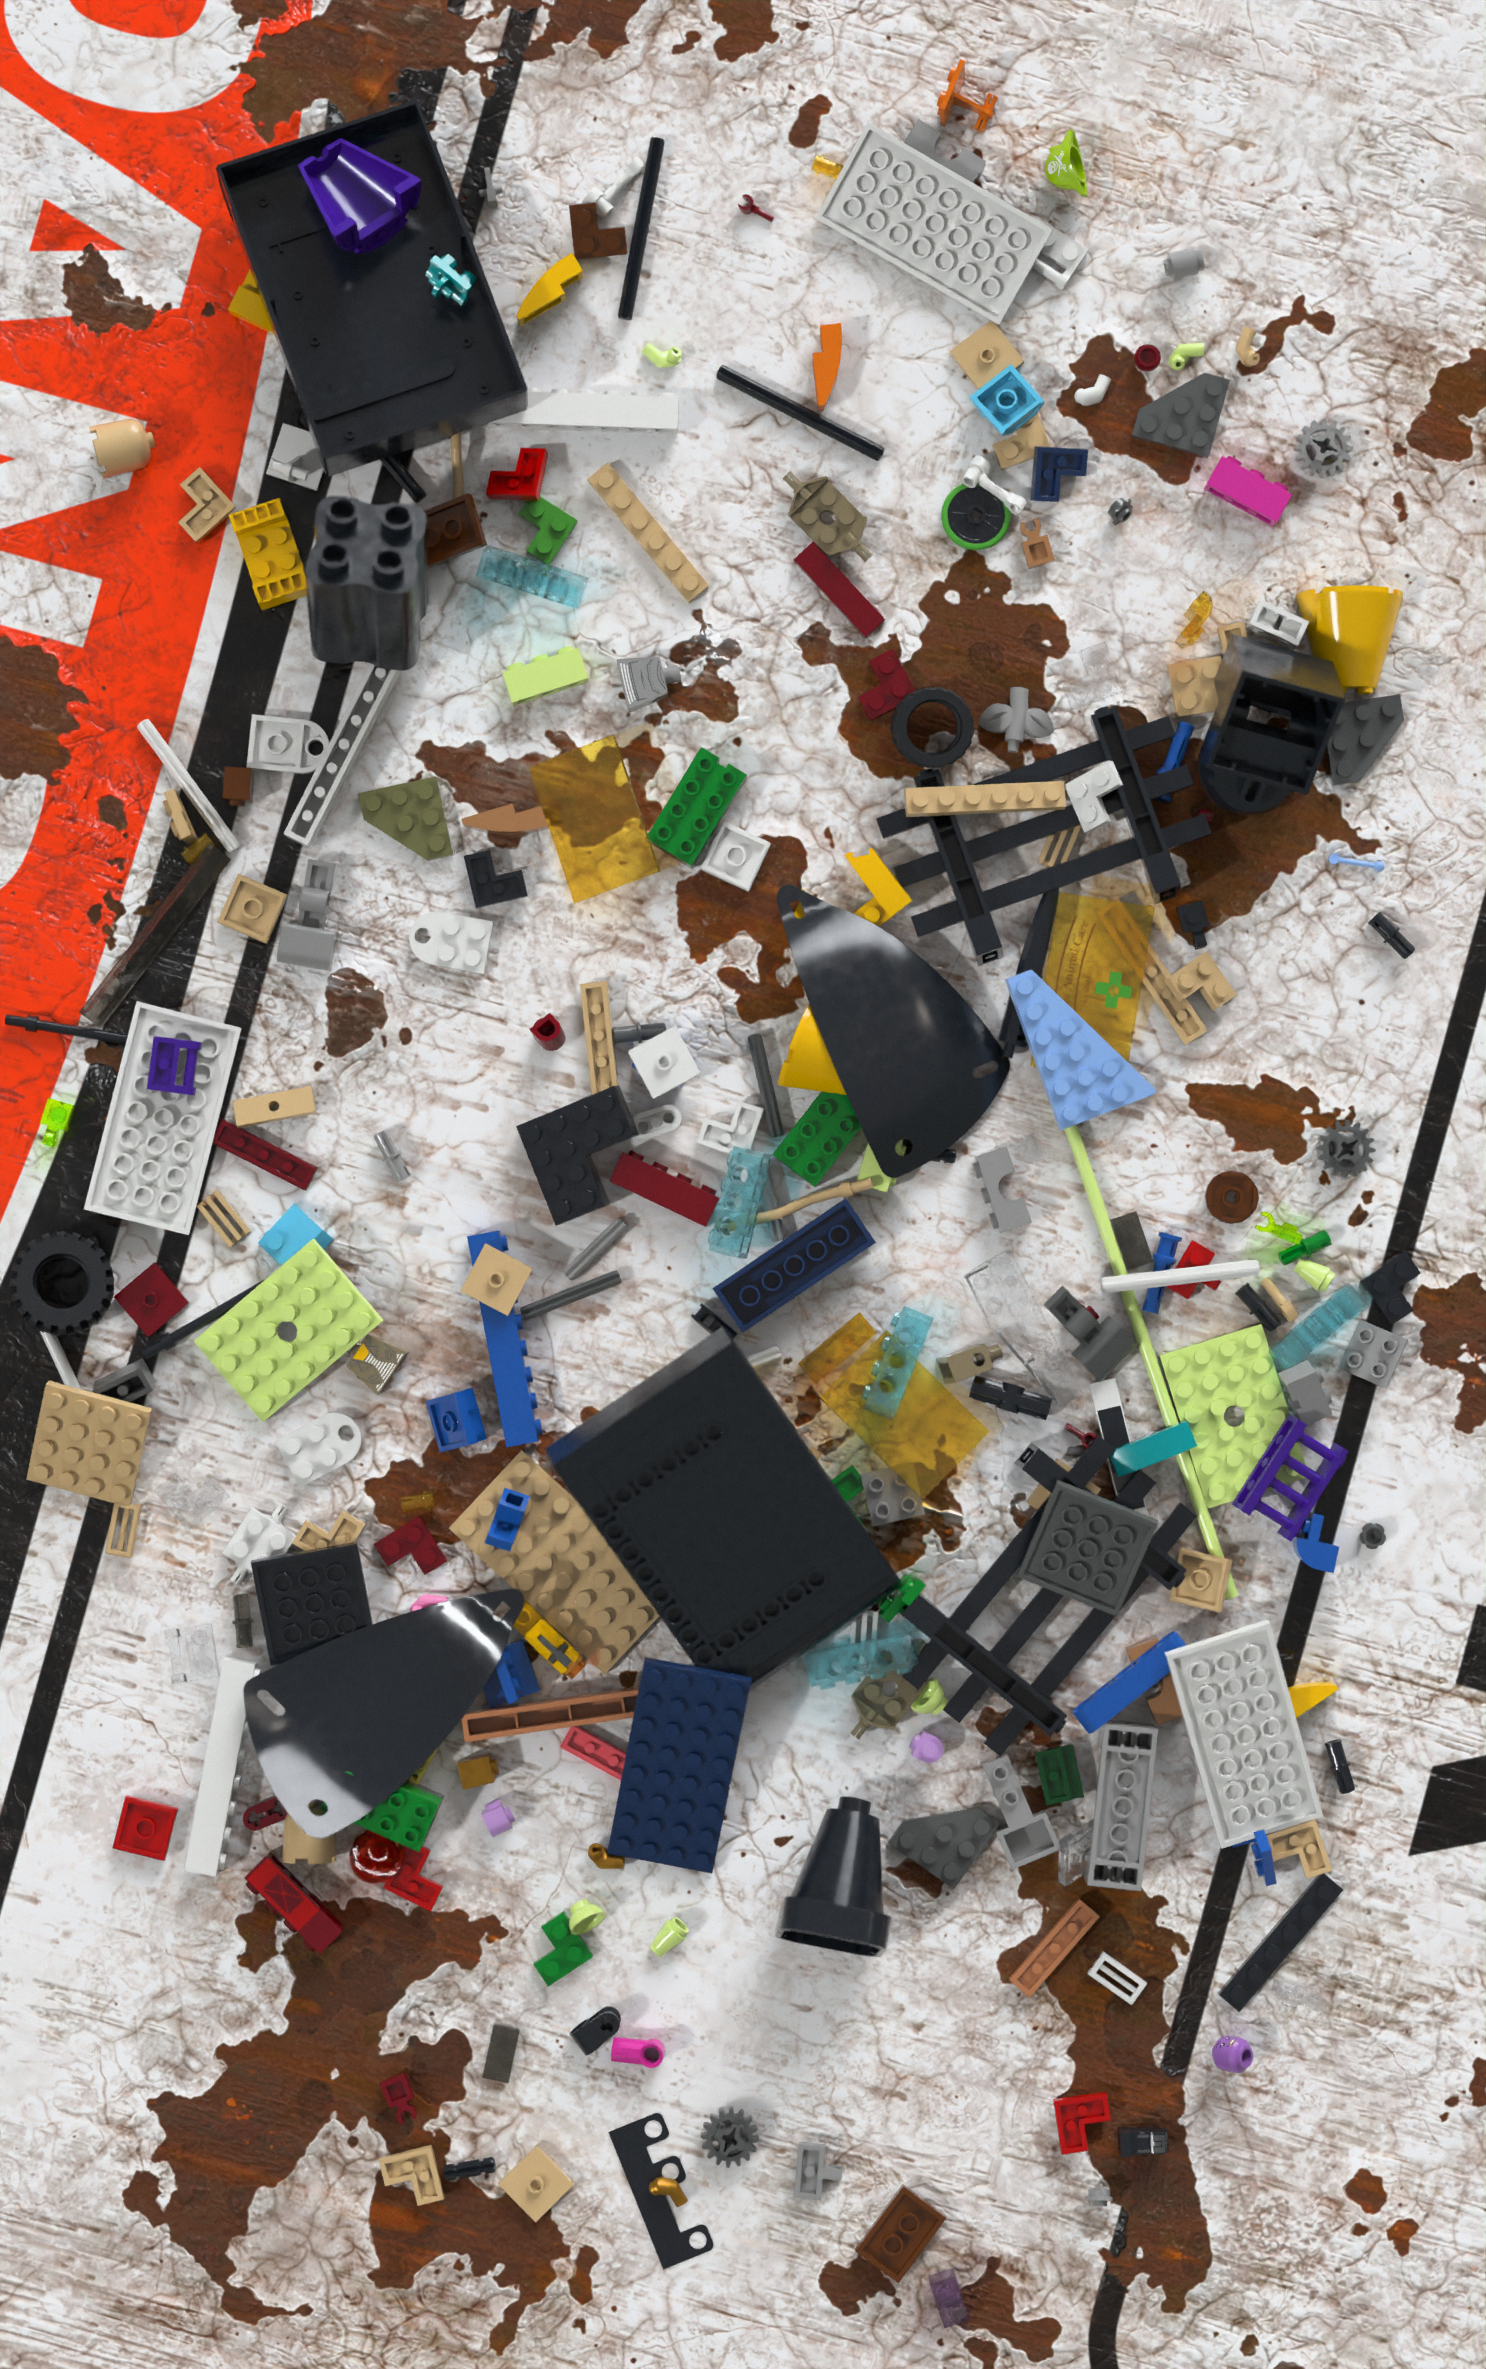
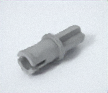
M382 1130L375 1134L374 1139L385 1158L382 1161L386 1162L395 1182L397 1183L409 1177L411 1173L400 1155L402 1152L401 1150L397 1151L388 1131Z

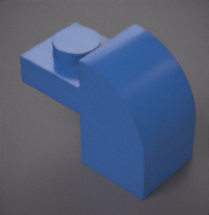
M504 1488L485 1544L494 1546L497 1549L511 1551L530 1496Z
M1310 1512L1309 1518L1306 1517L1303 1522L1302 1533H1305L1304 1538L1297 1536L1293 1538L1295 1553L1306 1565L1317 1570L1334 1573L1339 1547L1319 1541L1324 1516Z

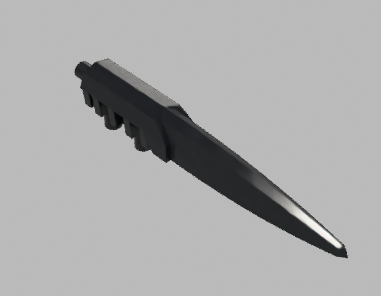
M1059 888L1042 895L1023 947L1016 975L1033 970L1041 979L1043 977L1041 975L1051 937ZM1009 993L998 1041L1005 1043L1002 1056L1013 1058L1015 1046L1026 1048L1027 1043L1025 1042L1026 1037Z

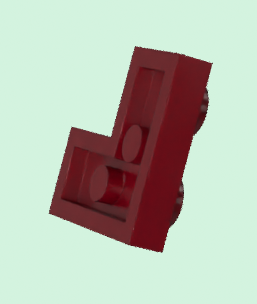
M893 648L869 661L880 685L860 695L858 700L870 722L895 709L906 695L915 691Z
M420 1515L374 1543L387 1567L409 1553L412 1554L424 1575L448 1561Z

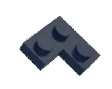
M1035 446L1030 500L1059 502L1061 475L1086 476L1088 449Z

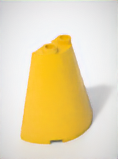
M1356 585L1323 587L1318 594H1315V589L1296 594L1301 618L1309 621L1305 631L1312 655L1333 662L1344 694H1346V689H1357V694H1373V690L1377 689L1403 601V592L1394 589L1393 593H1389V587Z
M808 1004L789 1046L790 1050L787 1060L783 1062L778 1085L846 1095L817 1026L810 1004Z

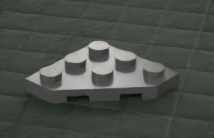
M1203 373L1142 407L1138 411L1131 437L1208 458L1230 379Z
M1400 694L1345 702L1343 704L1326 747L1332 786L1356 783L1362 779L1404 721Z
M979 1807L932 1814L919 1818L903 1819L888 1843L955 1889L998 1828L1000 1822Z

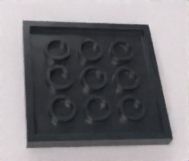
M358 1542L251 1560L271 1666L281 1664L324 1643L373 1624Z

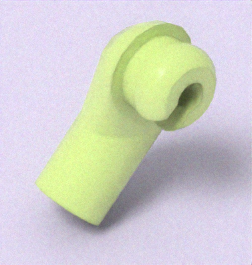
M648 343L641 352L659 368L676 366L680 363L682 352L677 347L660 352L651 343Z
M1204 344L1178 345L1169 357V366L1179 371L1184 368L1190 357L1204 356Z

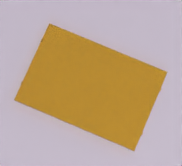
M612 734L600 740H595L590 744L529 767L574 903L594 898L599 894L660 872L615 735Z
M887 1330L873 1344H870V1347L836 1381H833V1384L819 1397L922 1500L990 1432Z

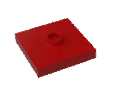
M126 1795L113 1849L165 1861L179 1808Z

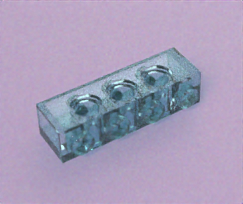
M487 545L483 550L476 573L478 577L576 609L582 603L589 580L588 577Z
M733 1146V1150L729 1152L727 1157V1165L729 1166L727 1175L721 1183L722 1196L714 1212L716 1221L714 1229L710 1231L708 1237L710 1251L747 1259L772 1154ZM746 1169L748 1178L745 1182H742L740 1175ZM740 1195L742 1203L739 1208H736L734 1200L736 1196ZM731 1221L735 1223L733 1234H730L728 1231V1225Z
M906 1306L900 1312L895 1311L890 1326L894 1327L891 1337L886 1335L880 1348L884 1354L881 1361L876 1360L870 1375L875 1377L872 1385L866 1384L861 1399L865 1401L862 1408L893 1420L929 1332L933 1317ZM899 1333H909L912 1337V1342L907 1344L901 1342ZM889 1357H899L902 1361V1367H892L889 1363ZM882 1380L889 1381L892 1384L893 1390L888 1393L883 1392L879 1387V1382Z
M912 1631L814 1650L804 1655L811 1687L820 1686L821 1690L835 1687V1682L844 1680L845 1684L848 1685L860 1682L861 1677L870 1676L871 1680L887 1676L886 1672L896 1671L897 1675L912 1671L911 1667L919 1663ZM883 1650L891 1653L892 1663H888L883 1659ZM858 1655L863 1656L866 1659V1668L860 1667L858 1665ZM833 1660L840 1663L842 1667L841 1673L833 1670L831 1665Z

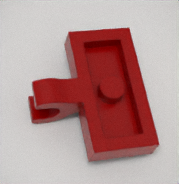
M1191 1240L1175 1269L1209 1265L1215 1253ZM1214 1280L1201 1283L1215 1291L1221 1281ZM1198 1282L1165 1287L1188 1300Z

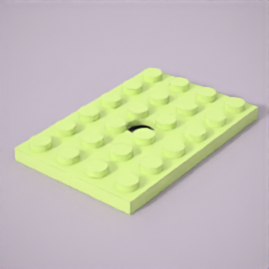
M312 1239L196 1338L194 1342L259 1419L264 1422L379 1325L383 1319L318 1242ZM290 1321L296 1325L297 1337L294 1340L285 1341L279 1336L278 1327L281 1322Z
M1262 1324L1159 1355L1179 1422H1188L1197 1443L1196 1447L1188 1451L1207 1509L1234 1501L1282 1423L1290 1414ZM1239 1406L1243 1410L1244 1421L1239 1426L1232 1427L1225 1422L1224 1413L1228 1407ZM1297 1442L1291 1449L1290 1456L1306 1465L1299 1442ZM1281 1465L1275 1475V1478L1284 1484L1305 1479V1477L1286 1465Z

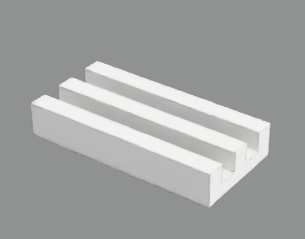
M867 1610L861 1614L859 1658L854 1657L857 1618L851 1621L848 1663L875 1665L879 1611ZM872 1616L870 1658H865L867 1617Z
M1104 1951L1101 1952L1098 1960L1096 1959L1093 1967L1087 1972L1088 1975L1130 2005L1135 2002L1147 1985L1146 1981ZM1106 1960L1108 1963H1110L1115 1968H1117L1122 1973H1124L1129 1978L1138 1983V1987H1134L1132 1984H1130L1125 1979L1120 1977L1118 1974L1113 1972L1111 1969L1106 1967L1103 1964V1962ZM1098 1969H1101L1133 1992L1131 1997L1096 1973Z

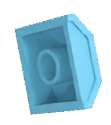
M1012 364L969 397L972 404L977 408L979 415L987 419L1002 436L1017 431L1031 420L1044 405V400Z
M294 1203L273 1227L264 1234L258 1244L280 1265H283L312 1239H315L325 1250L334 1238L321 1229Z

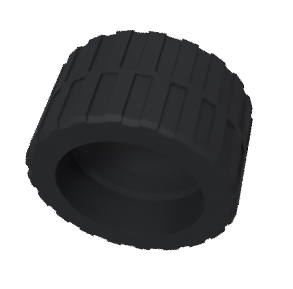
M927 687L915 690L898 703L894 714H892L890 732L892 733L893 744H895L900 755H903L907 761L917 766L940 768L952 764L966 753L965 751L972 743L974 718L971 715V710L961 696L956 695L949 689ZM928 702H937L945 705L951 710L957 723V732L953 742L946 749L937 753H927L918 749L911 742L907 731L908 720L912 712L918 706Z

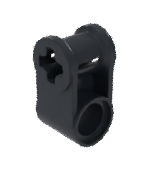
M606 2006L589 2019L577 2025L570 2032V2035L587 2056L617 2033L620 2027L621 2015L616 2008ZM604 2017L607 2020H610L611 2018L614 2019L613 2025H611L610 2023L604 2024Z

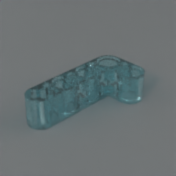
M1345 1284L1274 1344L1268 1353L1283 1370L1295 1366L1347 1320H1352L1368 1306L1367 1302L1351 1284Z

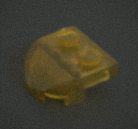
M1205 590L1195 599L1184 614L1191 622L1175 640V643L1182 649L1187 643L1192 646L1205 630L1201 626L1209 617L1213 605L1210 594Z

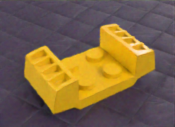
M281 498L229 514L261 610L263 611L307 596L305 569Z

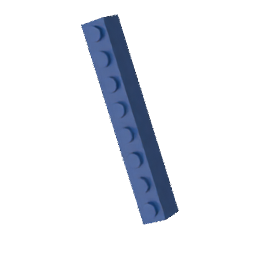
M499 1230L467 1236L472 1266L475 1264L485 1243L503 1253L504 1251H509L506 1235L501 1236ZM479 1301L506 1447L538 1442V1435H543L541 1420H535L534 1409L538 1408L536 1394L530 1393L529 1383L533 1382L531 1367H526L524 1356H528L526 1340L521 1341L519 1330L523 1329L521 1314H516L515 1307L513 1306L507 1316Z

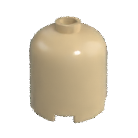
M125 419L89 426L90 433H96L97 439L92 440L98 465H104L106 470L101 472L102 479L140 470L149 464L151 449L155 448L152 432L146 433L144 426L139 421Z
M310 1802L308 1805L309 1811L316 1816H322L327 1813V1811L318 1807V1802ZM287 1814L284 1821L282 1862L296 1864L297 1860H308V1864L336 1862V1833L325 1838L311 1837Z

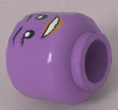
M1228 2035L1222 2036L1213 2046L1212 2056L1217 2068L1223 2071L1242 2073L1253 2061V2051L1245 2039Z

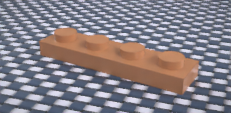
M1078 1897L1009 1977V1980L1030 1998L1100 1917L1099 1914Z

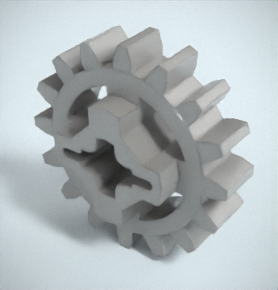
M1324 418L1320 425L1313 420L1310 424L1311 429L1304 426L1301 430L1304 435L1298 434L1295 439L1300 443L1293 448V451L1300 452L1295 460L1304 462L1301 467L1302 471L1306 468L1311 469L1310 476H1313L1315 472H1319L1320 478L1323 479L1326 472H1328L1333 477L1336 474L1335 468L1342 471L1345 468L1342 462L1348 463L1351 459L1346 454L1353 450V446L1346 444L1350 441L1351 436H1343L1346 428L1342 427L1338 430L1336 428L1337 421L1335 420L1331 425H1327V420ZM1317 432H1325L1324 435L1320 437H1311V435ZM1334 437L1338 440L1340 447L1336 445ZM1322 444L1326 445L1327 451L1325 453L1320 452ZM1306 450L1310 451L1313 460L1309 458ZM1335 460V462L1332 464L1322 465L1324 461Z

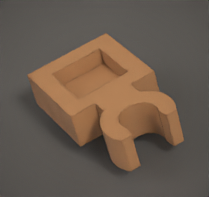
M1037 518L1033 520L1035 525L1033 531H1028L1024 522L1020 524L1021 534L1028 539V541L1021 543L1028 569L1055 561L1048 536H1039L1041 524Z

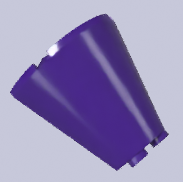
M342 138L326 145L322 150L321 157L315 158L311 156L298 165L335 242L346 252L355 251L357 254H362L375 250L387 243L408 222L406 218L407 213L411 207L416 208L419 201L421 180L418 177Z

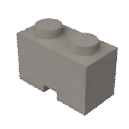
M1305 1360L1278 1373L1286 1393L1289 1392L1291 1398L1288 1400L1297 1419L1308 1426L1332 1415L1329 1406L1332 1403V1399L1327 1389H1323L1321 1386L1324 1378L1318 1367L1313 1368L1308 1360Z

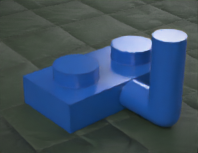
M1264 1830L1254 1832V1839L1232 1845L1234 1848L1254 1842V1844H1251L1254 1858L1257 1860L1254 1861L1257 1876H1263L1266 1886L1277 1884L1272 1851Z

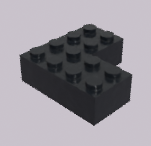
M620 1086L610 1087L516 1126L556 1226L610 1205L591 1155L639 1135Z

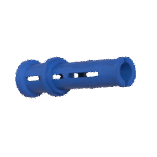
M1186 722L1178 723L1175 732L1176 736L1172 740L1163 766L1156 771V775L1180 767L1191 735L1195 729L1193 725ZM1170 794L1156 798L1155 800L1163 803H1170Z
M1159 1232L1160 1240L1157 1252L1153 1253L1152 1256L1155 1261L1153 1272L1170 1270L1171 1265L1173 1266L1176 1263L1174 1256L1178 1242L1182 1241V1237ZM1165 1286L1147 1289L1142 1310L1155 1314L1159 1313Z

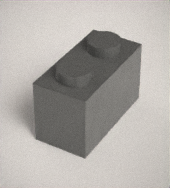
M141 1358L95 1381L92 1392L131 1402L153 1391L155 1379L144 1359Z

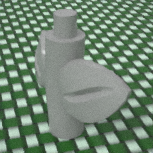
M1023 687L1010 688V706L1000 703L993 704L982 713L979 719V725L992 733L1006 732L1005 741L1008 742L1007 751L1010 753H1018L1019 743H1023L1025 733L1034 738H1042L1054 733L1052 720L1045 711L1040 708L1028 709L1029 690Z

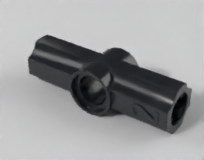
M977 1375L974 1377L969 1393L970 1398L996 1405V1408L1016 1414L1020 1412L1043 1420L1047 1419L1052 1398L1026 1391V1388L1007 1382H996Z

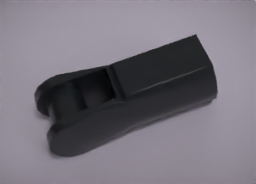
M702 1303L699 1305L701 1308L695 1315H691L710 1334H713L721 1327H725L733 1339L738 1335L735 1330ZM710 1314L715 1320L708 1327L703 1321Z

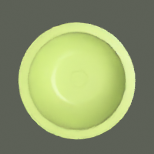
M936 1678L928 1679L930 1683L926 1685L913 1702L911 1709L920 1714L932 1713L937 1715L946 1706L947 1698L944 1696L941 1683Z
M587 1899L575 1903L569 1909L571 1913L569 1919L570 1931L573 1935H579L592 1930L605 1919V1912L599 1906L590 1904Z

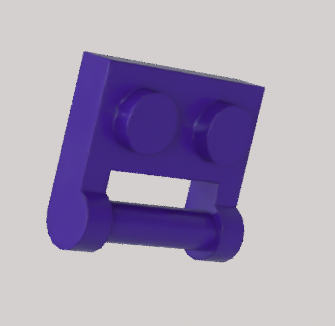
M154 1036L147 1089L195 1096L196 1064L198 1050H201L202 1042ZM180 1048L188 1049L183 1086L175 1085Z

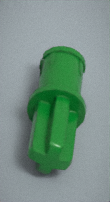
M1321 1230L1306 1239L1300 1238L1298 1244L1279 1252V1259L1283 1265H1288L1304 1256L1310 1258L1311 1254L1332 1245L1331 1239L1325 1230Z

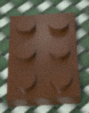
M467 493L424 511L427 521L428 569L487 545L472 494Z
M902 2184L859 2242L855 2251L899 2283L946 2220V2215Z

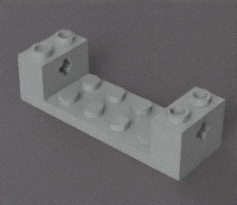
M1109 1720L1099 1729L1098 1746L1101 1752L1090 1852H1086L1084 1880L1089 1886L1141 1891L1158 1738V1728L1154 1724Z

